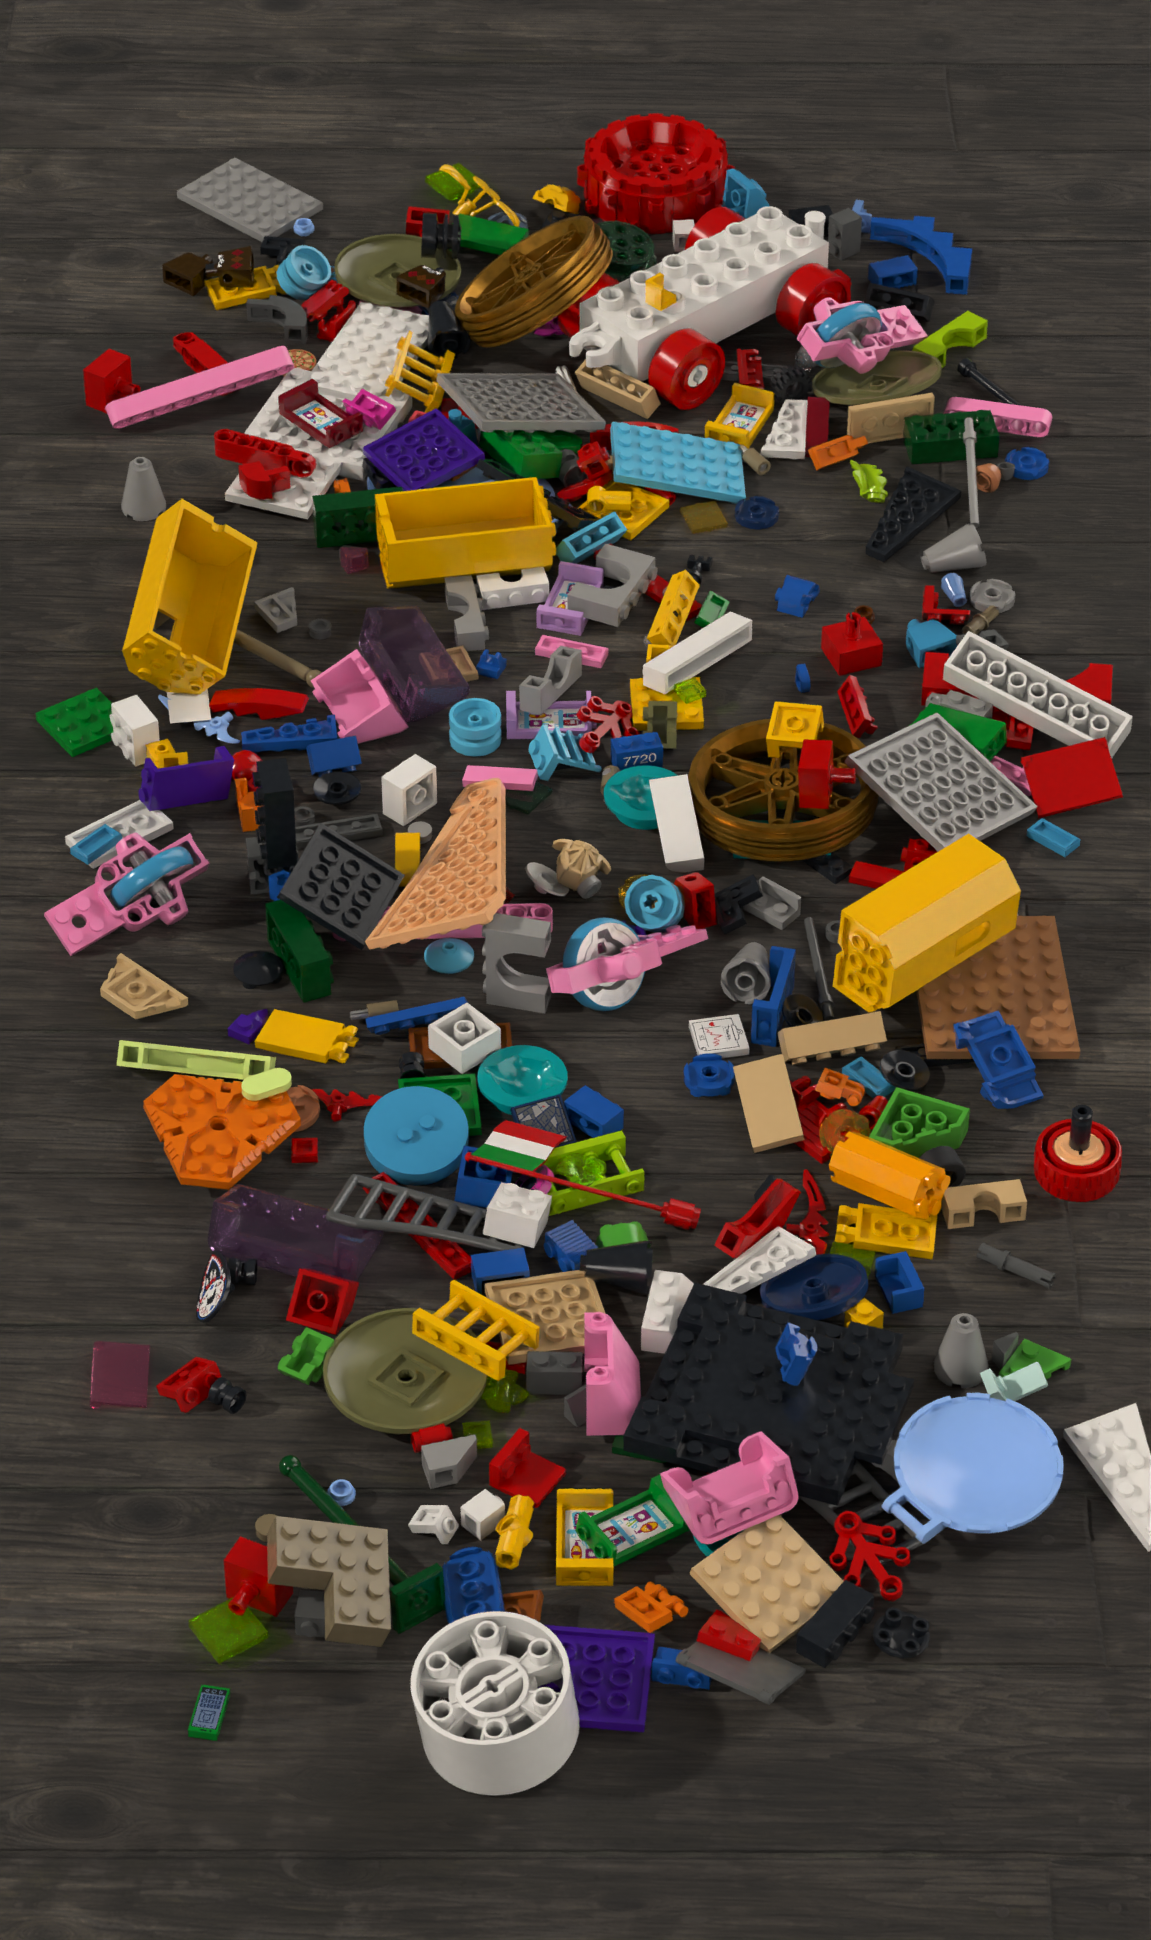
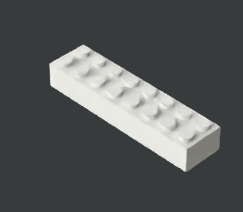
M970 631L966 633L944 664V681L983 701L992 703L994 707L1068 746L1105 737L1112 759L1131 731L1133 716Z

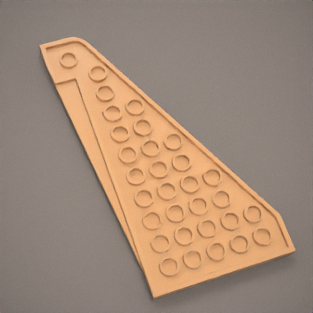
M491 778L468 784L462 790L449 810L451 816L407 886L366 939L365 943L369 950L379 947L384 949L396 943L405 944L417 938L422 940L438 933L444 935L455 929L465 930L472 925H486L493 920V916L504 905L503 902L506 899V789L499 778Z

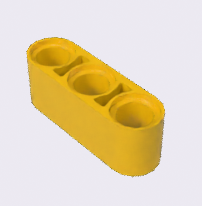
M420 832L396 833L395 869L405 875L399 887H406L420 865Z

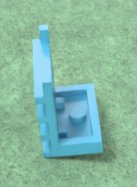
M542 724L535 739L530 742L528 750L537 769L538 776L542 780L548 781L558 763L595 772H601L602 768L599 765H595L592 753H587L580 747L579 740L584 735L583 733L574 736L570 730H567L566 733H561L557 727L554 730H549L547 725Z

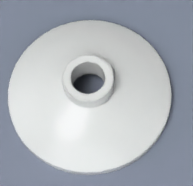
M535 862L528 863L526 866V873L535 884L534 887L538 892L557 896H565L569 892V888L559 884L557 873L552 869Z

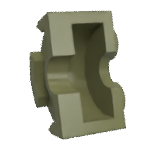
M649 701L648 707H643V721H647V731L643 730L642 734L657 732L663 748L676 749L677 702Z

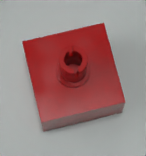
M109 348L83 369L86 406L107 413L105 406L110 402L140 392V386L132 383L131 359L128 355Z
M852 612V619H850L851 614L848 613L846 621L822 627L821 649L839 676L882 666L883 643L867 619L861 617L856 612Z
M803 740L798 766L799 808L829 809L833 782L855 784L856 768H834L832 740Z
M240 1536L224 1559L226 1597L232 1599L228 1603V1607L236 1615H243L248 1606L277 1617L292 1596L293 1586L268 1584L267 1546Z

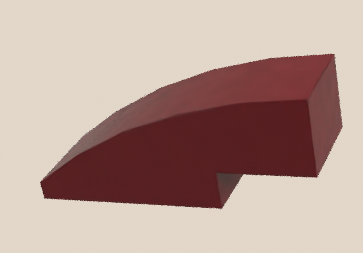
M808 397L805 457H810L808 452L810 448L828 442L830 401L825 397Z

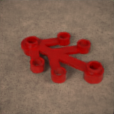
M592 696L587 706H581L576 713L578 719L583 722L602 723L594 732L585 733L579 740L580 747L587 753H594L600 745V739L609 730L612 739L622 737L618 722L622 723L624 729L623 736L639 735V731L632 727L630 721L633 717L632 707L625 701H615L613 704L603 703L601 698ZM604 711L611 713V716L593 712Z
M852 1511L842 1512L834 1523L835 1531L839 1538L835 1551L829 1557L830 1567L835 1571H841L846 1568L847 1559L845 1553L851 1540L856 1550L849 1573L845 1575L843 1581L855 1580L857 1581L855 1585L861 1588L860 1574L865 1561L880 1583L881 1596L888 1601L899 1599L903 1593L902 1581L897 1576L888 1575L876 1556L892 1559L897 1566L904 1567L910 1563V1551L905 1547L894 1548L885 1546L892 1545L896 1541V1531L892 1526L881 1527L863 1523L860 1516ZM846 1525L854 1526L852 1528H844ZM885 1533L892 1534L889 1538L883 1537ZM862 1535L879 1537L880 1542L884 1545L866 1542ZM901 1554L907 1556L905 1559L897 1558V1556ZM835 1559L843 1560L839 1564L833 1562ZM895 1589L896 1592L888 1593L887 1590Z

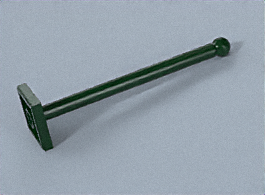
M287 1455L281 1459L279 1470L282 1475L289 1477L333 1523L359 1526L301 1466V1462L296 1456ZM388 1556L389 1582L393 1585V1587L389 1588L393 1629L400 1634L445 1610L443 1568L438 1563H435L409 1577Z

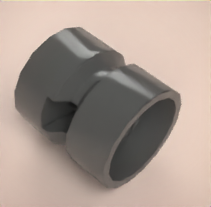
M570 449L560 450L563 452L558 477L561 483L566 487L587 479V474L585 472L582 473L578 467V456Z

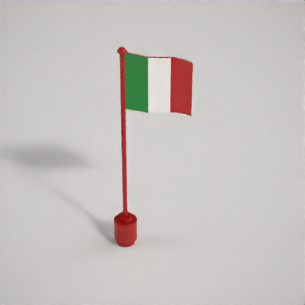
M506 1120L493 1130L486 1142L475 1152L465 1154L467 1162L472 1160L660 1211V1217L665 1218L664 1224L686 1230H689V1228L696 1229L701 1209L696 1208L695 1204L670 1198L669 1203L664 1202L663 1206H658L536 1173L535 1171L546 1162L554 1148L565 1141L567 1136Z

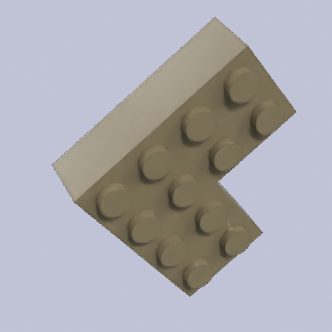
M276 1516L267 1533L268 1584L324 1590L325 1641L382 1647L391 1631L388 1530Z

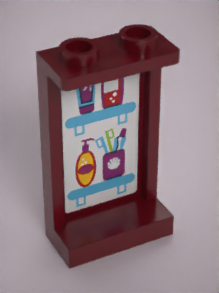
M314 379L278 396L279 414L329 449L363 432V414L358 412L351 416L318 393V382Z

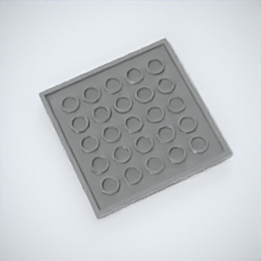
M437 373V383L483 432L490 433L494 430H502L504 432H514V430H523L525 432H535V430L555 432L556 430L596 432V430H605L606 421L560 374Z
M938 713L848 755L844 762L850 768H856V774L909 823L921 837L930 843L937 852L968 833L981 841L1033 814L1038 807Z

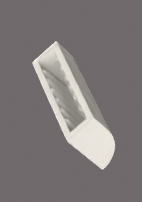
M687 774L649 780L666 867L674 872L704 870V854Z

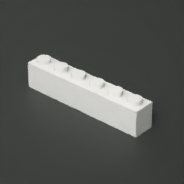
M733 612L720 617L644 664L642 671L643 686L667 694L752 640V620Z

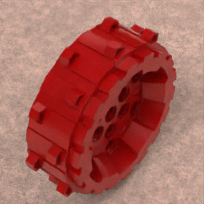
M659 113L648 114V116L642 117L640 115L626 117L624 121L616 120L607 125V129H600L594 138H588L585 141L584 164L577 166V185L584 187L585 210L589 214H595L606 222L624 225L625 228H629V232L664 234L673 232V220H694L695 225L705 213L716 207H722L724 190H726L727 170L735 169V167L728 164L726 141L723 138H717L716 133L710 128L706 130L702 123L695 120L688 121L685 120V117L671 115V117L663 116V114Z

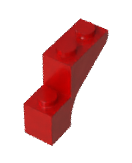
M776 1179L742 1218L734 1222L725 1223L714 1246L736 1259L777 1226L784 1227L801 1191L782 1179Z

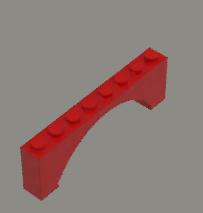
M925 652L921 705L926 706V699L931 693L947 695L950 690L977 698L943 680L944 664L949 659V653ZM1089 663V667L1086 670L1066 680V682L1111 705L1113 665Z

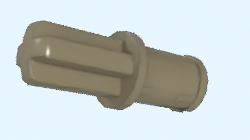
M991 605L981 614H975L973 620L962 628V633L966 634L970 631L977 635L980 631L986 630L989 627V623L999 615V610Z

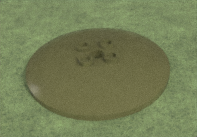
M384 234L367 237L345 247L335 260L334 274L337 282L347 287L349 294L358 299L382 306L412 307L420 305L396 295L398 275L419 265H425L434 270L441 267L444 269L446 277L445 292L438 299L440 300L450 294L459 284L461 266L458 259H452V252L447 249L446 259H443L441 249H437L435 258H421L422 237L405 234Z
M894 350L889 351L883 361L877 362L870 371L863 374L858 373L846 364L834 368H824L813 378L812 390L817 397H825L831 403L854 406L909 397L934 384L942 374V366L940 361L930 354L917 351Z
M418 1308L385 1310L356 1321L336 1337L334 1344L326 1353L323 1365L326 1392L334 1406L342 1414L355 1423L369 1429L393 1434H411L422 1428L441 1423L448 1425L457 1420L477 1403L486 1387L488 1375L412 1334L413 1312ZM423 1309V1310H425V1311H427V1312H429V1313H431V1314H434V1313L436 1312V1311H431V1310ZM450 1316L443 1319V1321L452 1326L459 1322ZM469 1328L465 1331L468 1335L474 1338L477 1337ZM409 1377L412 1378V1380H410V1381H401V1380H400L401 1378H402V1379L409 1378Z

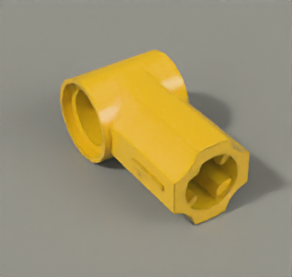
M593 486L587 493V510L596 516L602 515L606 511L631 512V492L606 491L601 486Z

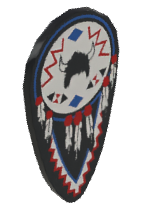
M217 1251L210 1255L200 1284L196 1317L202 1323H207L214 1318L227 1297L235 1290L234 1284L231 1283L226 1257Z

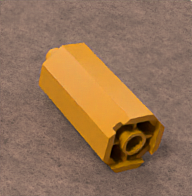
M848 1132L845 1135L848 1139L845 1142L839 1141L835 1145L829 1162V1169L835 1175L831 1176L833 1182L915 1217L927 1219L930 1215L936 1216L940 1212L943 1195L950 1184V1176L945 1175L944 1168L860 1133Z

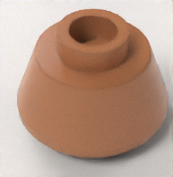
M987 463L976 467L977 488L984 492H994L998 488L1001 472L996 465Z

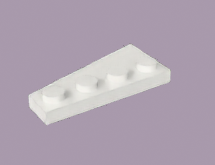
M785 400L778 414V419L772 426V432L768 434L766 444L761 449L763 457L805 459L808 400Z
M777 1226L703 1285L742 1294L816 1256V1250L812 1245Z

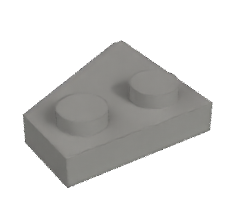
M293 587L254 601V609L277 633L297 626Z

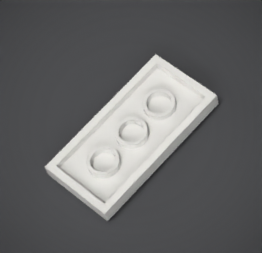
M139 800L65 836V841L71 848L106 824L121 833L122 838L137 832L149 842L173 830V821L160 810L149 811L145 804ZM114 846L91 862L89 866L94 869L117 856L116 847Z

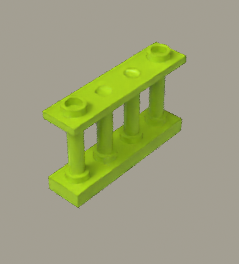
M622 1130L554 1148L543 1164L554 1175L564 1172L568 1181L581 1184L574 1169L588 1166L596 1181L581 1185L626 1196L644 1191L645 1172L643 1168L631 1171L623 1158L626 1154V1137ZM613 1159L620 1175L606 1178L599 1163ZM551 1182V1189L547 1193V1195L552 1196L549 1216L612 1199L572 1187L557 1191L553 1182Z

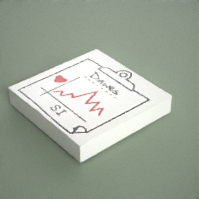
M739 1014L689 1020V1029L697 1055L711 1053L720 1055L722 1058L749 1055L750 1048Z

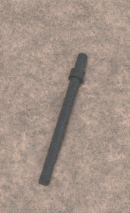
M807 917L804 919L819 991L818 1004L823 1011L824 1020H834V1002L828 990L814 919Z

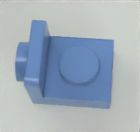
M856 200L852 210L862 217L861 232L870 233L872 214L867 213V210L864 209L863 200Z

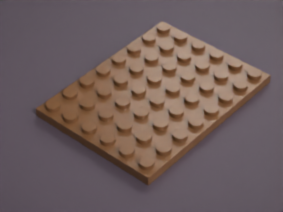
M1017 916L1014 930L916 990L927 1059H973L967 1047L962 1049L956 1048L953 1024L968 1021L998 1010L1006 1025H1014L1031 1059H1079L1080 1047L1055 916Z

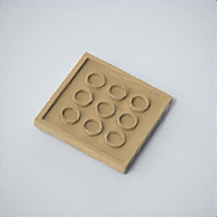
M575 1270L485 1283V1294L488 1299L540 1327L539 1347L535 1350L522 1343L506 1357L508 1365L527 1362V1351L582 1352L584 1354V1313L603 1312L606 1314L594 1279L584 1277V1271ZM502 1331L498 1333L502 1346L512 1338Z
M780 1515L745 1529L692 1567L690 1575L733 1620L762 1640L760 1648L769 1653L798 1633L844 1582Z

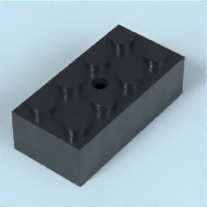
M282 758L256 762L257 772H253L254 787H258L254 791L255 806H259L255 810L256 824L260 825L256 829V838L258 844L262 843V845H259L261 860L266 859L268 869L295 866L297 863L294 790L287 760Z

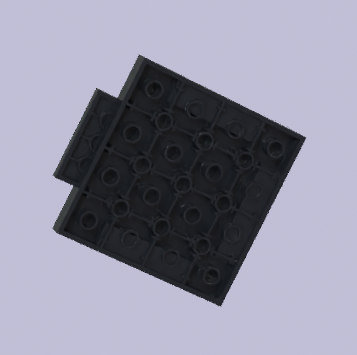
M694 1282L677 1319V1329L646 1396L641 1397L623 1435L624 1451L714 1473L740 1462L739 1447L741 1442L748 1436L762 1431L789 1456L798 1496L838 1506L857 1459L882 1465L913 1390L914 1379L892 1374L903 1349V1334L850 1321L848 1328L773 1310L746 1303V1295ZM788 1322L799 1326V1333L808 1339L812 1336L817 1343V1352L804 1378L796 1386L783 1381L780 1370L782 1364L777 1358L775 1349Z

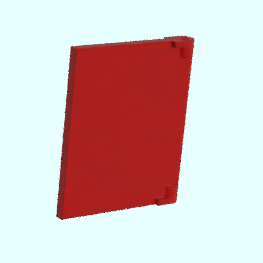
M1105 737L1021 757V764L1034 804L1038 806L1036 808L1038 818L1123 798Z

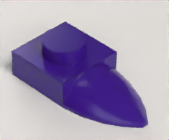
M258 1010L247 1016L241 1014L227 1028L228 1036L250 1044L259 1035L267 1022L268 1010Z

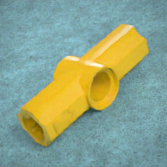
M518 1494L512 1497L506 1516L496 1526L500 1539L495 1553V1561L500 1568L512 1570L517 1567L523 1548L533 1538V1532L529 1529L533 1514L534 1501L529 1496Z

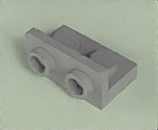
M761 877L759 885L763 897L743 906L745 911L783 930L800 916L801 897L777 883Z

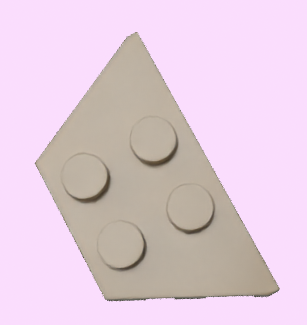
M122 953L117 956L116 966L110 969L108 979L103 982L100 988L101 996L134 1019L183 1008L188 1005V997Z

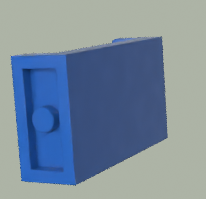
M771 946L769 962L770 986L774 988L770 1001L754 999L752 1005L751 1043L772 1047L777 1045L779 1039L778 1032L782 1029L784 1022L782 1013L783 1003L792 994L794 989L796 949Z

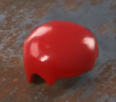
M250 750L234 753L232 756L234 758L232 771L234 781L235 779L246 778L248 782L253 777V772H257L256 762L262 761V759Z

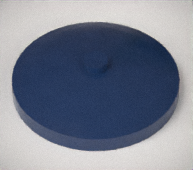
M818 1254L762 1283L760 1295L763 1307L814 1320H822L841 1314L861 1301L868 1290V1278L864 1266L853 1258L837 1254Z

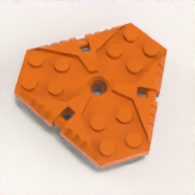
M174 1074L143 1101V1105L159 1141L164 1143V1151L180 1184L229 1190L262 1161V1152L269 1155L301 1126V1118L287 1091L261 1100L251 1101L242 1095L241 1081L230 1083L224 1082L223 1079L214 1080V1078L205 1079V1077L196 1078V1076Z

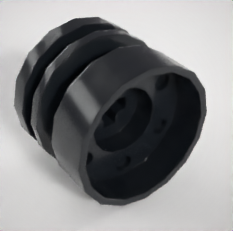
M423 213L421 258H435L437 249H441L442 257L446 259L447 249L452 250V259H457V254L461 248L459 215H453V224H448V214H445L442 224L438 223L437 214Z

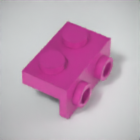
M361 389L352 401L346 398L342 401L346 407V413L352 416L360 412L363 414V423L370 428L374 426L379 430L383 428L397 411L392 404L364 389Z

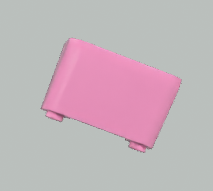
M357 649L311 680L315 687V690L312 692L320 703L324 701L331 713L335 714V719L340 729L337 734L340 738L356 736L357 743L360 744L398 734L409 728L380 679Z
M603 1312L584 1313L585 1372H587L586 1435H624L641 1399L639 1360L609 1315Z
M762 1431L748 1436L741 1442L739 1447L740 1462L695 1481H692L689 1473L680 1467L660 1473L666 1492L694 1537L702 1544H711L787 1512L797 1504L798 1491L790 1458Z

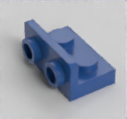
M658 1646L656 1658L652 1662V1681L689 1686L691 1688H710L711 1677L676 1663V1657L682 1650Z

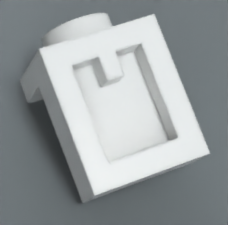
M420 1505L408 1524L412 1533H435L441 1544H448L459 1527L448 1505Z

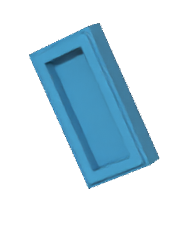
M1043 818L1027 829V837L1063 857H1066L1080 846L1079 838Z
M104 824L70 848L71 855L89 865L116 846L123 839L122 834Z
M863 1057L857 1058L842 1068V1074L849 1076V1080L863 1084L865 1093L873 1099L876 1096L885 1097L896 1089V1087L884 1079L880 1070Z

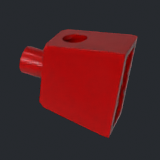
M697 872L678 877L674 885L679 888L684 896L685 909L683 917L688 924L695 926L696 929L717 925L713 883Z

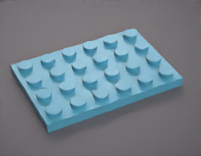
M612 422L610 433L614 482L738 503L743 499L745 501L742 454L738 449L740 444L714 440L712 438L696 437L690 434H679L669 430L651 429L646 426L629 425L624 422Z

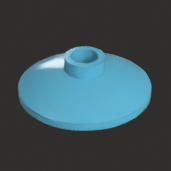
M443 938L432 942L426 948L424 959L432 970L452 974L467 969L473 963L474 951L463 940Z

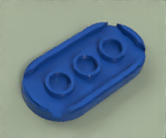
M468 1547L453 1553L449 1557L450 1561L442 1566L445 1587V1609L448 1623L450 1624L463 1617L477 1613L505 1612L498 1566L493 1554L489 1551H483L479 1547Z

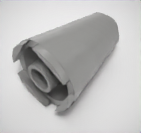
M137 457L130 462L121 503L123 514L126 517L127 514L133 516V520L136 521L154 520L160 512H165L166 501L153 465L149 459L144 457Z
M971 523L966 524L923 551L924 556L921 557L923 568L933 573L985 566L986 555L981 550L980 544L982 542L975 526Z
M756 942L748 943L723 968L721 987L731 1000L753 1004L754 999L762 1000L766 997L770 989L771 978L765 947Z
M961 1313L951 1319L934 1359V1372L938 1379L948 1386H952L953 1383L961 1385V1388H970L977 1386L983 1381L980 1373L987 1370L989 1365L977 1319L970 1314Z

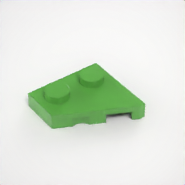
M1024 1339L999 1372V1376L1005 1377L1038 1362L1041 1365L1045 1378L1048 1379L1051 1378L1052 1372L1060 1368L1064 1371L1069 1369L1071 1358Z

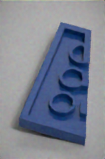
M335 714L328 715L327 720L317 722L316 718L307 719L306 724L298 726L293 723H286L277 730H274L273 727H265L241 732L242 750H250L254 753L269 750L280 752L285 749L305 750L310 744L337 739Z
M460 997L365 1019L369 1031L380 1035L390 1032V1029H408L415 1025L431 1024L469 1002L465 997Z

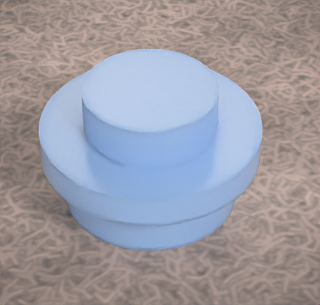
M300 218L296 220L293 227L296 234L308 236L314 232V225L310 219Z
M343 1479L334 1481L327 1491L340 1506L352 1503L356 1496L355 1488L352 1484Z

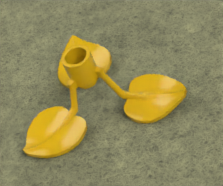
M444 164L440 167L439 170L450 174L465 188L462 198L458 202L459 206L452 212L453 215L464 214L475 217L485 209L497 205L508 215L513 225L519 227L520 220L518 216L507 205L499 201L500 197L489 188L486 182L474 176L473 180L483 191L473 201L469 199L464 201L471 189L466 179L451 165ZM487 193L493 201L475 211L477 208L475 203Z

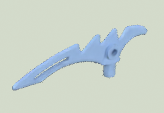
M159 695L158 698L168 709V700L171 699ZM226 712L221 717L211 718V720L193 721L195 729L199 731L205 728L207 736L217 734V739L232 744L240 742V740L232 738L227 732L229 722L233 720V715L230 712Z

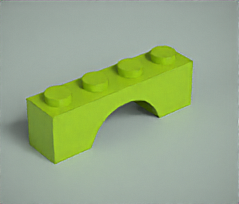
M966 311L916 344L912 351L936 357L943 368L946 366L948 348L954 346L974 347L987 338L988 320L970 311Z

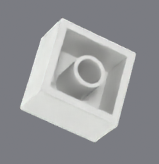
M137 695L111 704L112 714H110V721L113 725V733H111L113 743L122 749L125 758L130 759L136 767L145 763V744L160 741L158 720Z
M414 754L383 775V814L400 825L405 826L437 804L436 766Z
M465 1003L428 1025L429 1049L461 1074L482 1063L489 1055L501 1049V1028L469 1003Z
M501 1182L487 1207L483 1235L534 1248L548 1222L552 1196L544 1194L539 1190H528L513 1183Z

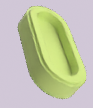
M274 1068L249 1076L242 1082V1095L248 1100L257 1101L285 1092L291 1087V1074L286 1069Z

